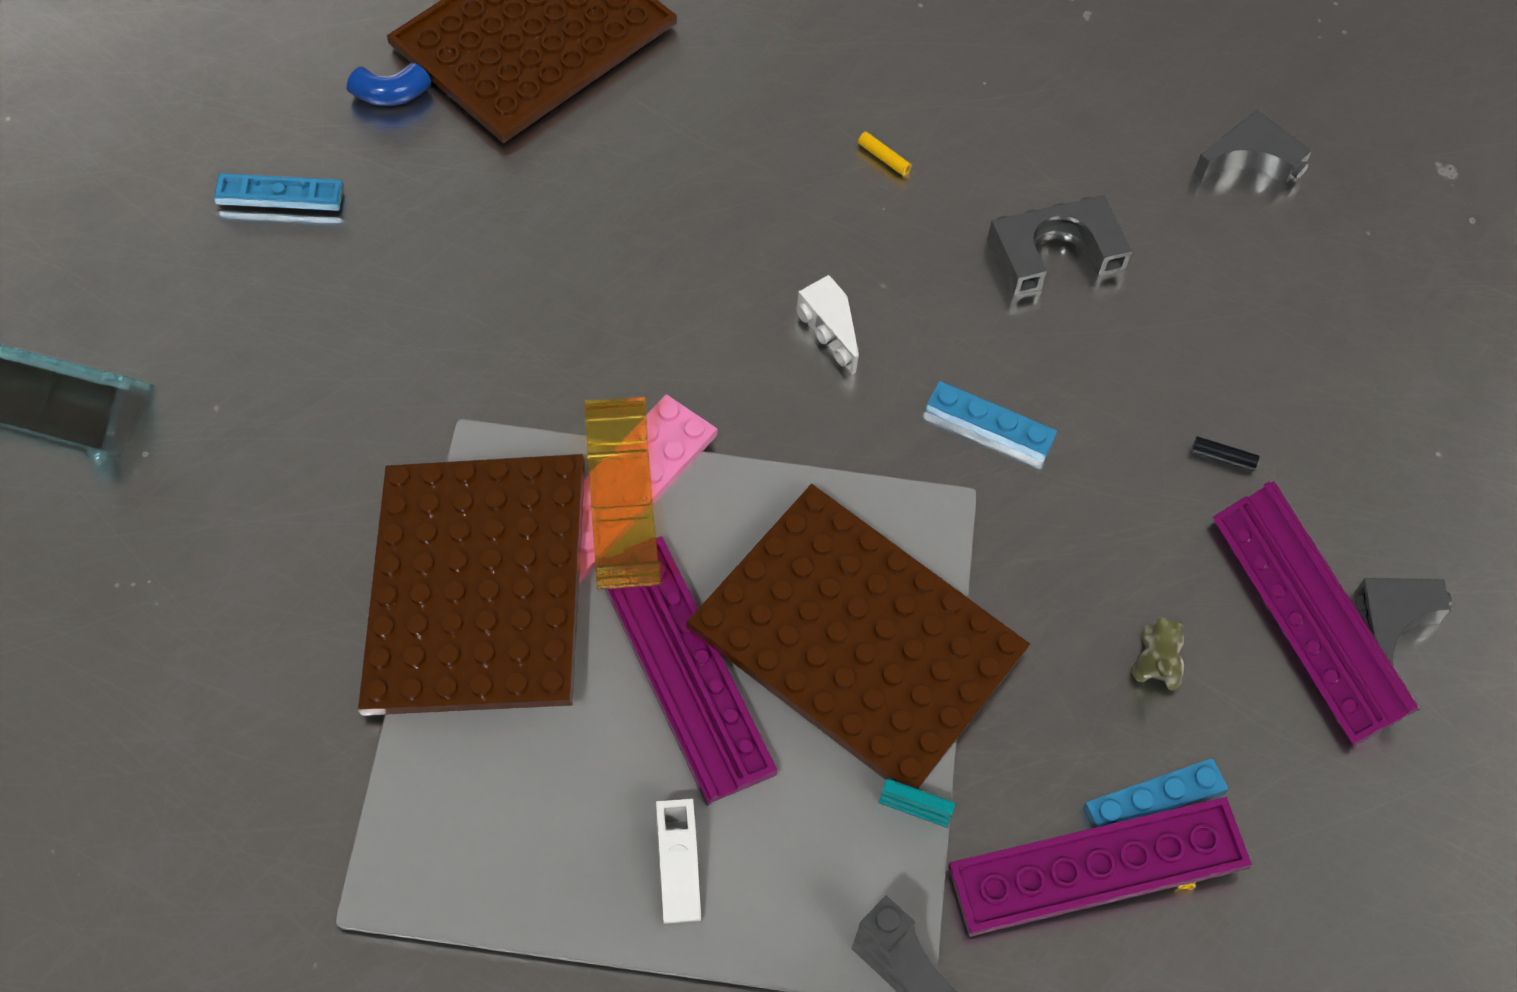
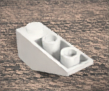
M827 275L798 292L796 312L799 318L804 323L807 322L815 331V335L820 343L826 344L830 348L838 364L845 366L853 375L857 370L859 353L848 296Z
M693 799L656 801V828L663 923L701 921Z

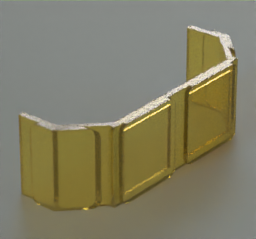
M646 397L585 400V424L597 590L661 585V563L657 558L648 454Z

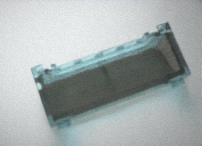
M0 344V426L87 449L86 456L106 461L108 455L115 457L122 455L151 398L154 385L121 374L102 371Z

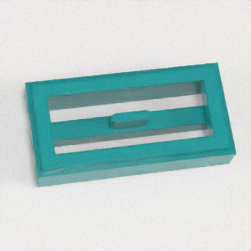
M886 779L879 800L881 805L945 828L948 827L956 805L949 800L890 779Z

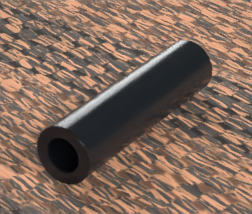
M1196 436L1192 447V452L1255 471L1260 455Z

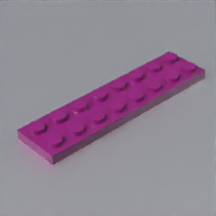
M1223 797L949 862L948 868L970 937L1247 870L1251 867L1252 863L1228 799Z

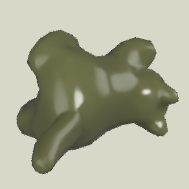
M1160 617L1154 626L1148 624L1143 627L1141 637L1145 650L1139 655L1138 661L1132 667V675L1138 682L1143 683L1150 678L1163 680L1169 690H1176L1181 687L1184 662L1179 654L1184 644V635L1181 633L1183 624L1180 621L1174 622Z

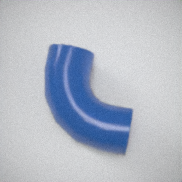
M416 63L409 64L398 74L389 77L379 76L364 67H358L349 76L346 89L355 97L372 105L393 107L406 104L420 96L431 86V80L427 72Z

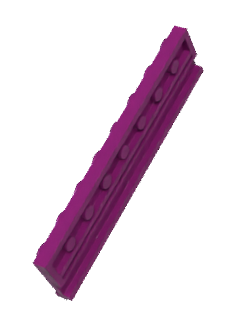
M1269 481L1264 484L1265 487L1249 497H1243L1213 516V519L1351 743L1356 746L1415 711H1419L1421 708L1278 485L1274 481Z
M660 536L624 550V554L608 560L606 558L599 559V563L596 564L597 574L706 805L709 806L712 802L777 776L778 770L720 653L686 628L687 621L698 608L663 537Z

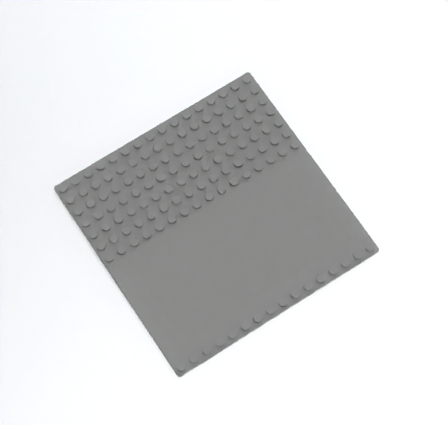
M460 419L455 425L447 462L583 454L585 459V480L622 440ZM702 451L604 558L608 560L624 554V550L662 536L697 608H699L812 483L968 598L977 493L973 488ZM595 567L579 584L573 706L385 714L336 915V924L339 928L786 992H897L852 950L861 920L887 895L915 921V933L925 954L938 970L949 824L945 828L879 804L886 781L884 778L723 655L721 657L778 771L777 776L712 802L711 805L707 806ZM956 741L918 790L949 801L952 800ZM693 799L701 921L664 924L656 828V801Z

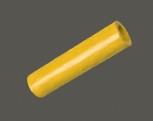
M865 131L859 137V145L903 177L909 173L912 164L870 133Z

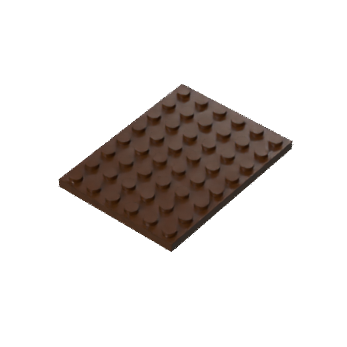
M440 0L389 33L387 39L388 43L410 63H416L421 66L433 83L504 144L677 24V15L658 0Z
M583 454L385 466L358 711L362 716L573 706L585 459Z
M812 483L686 623L687 629L885 780L890 779L915 789H919L1030 645L1028 641Z

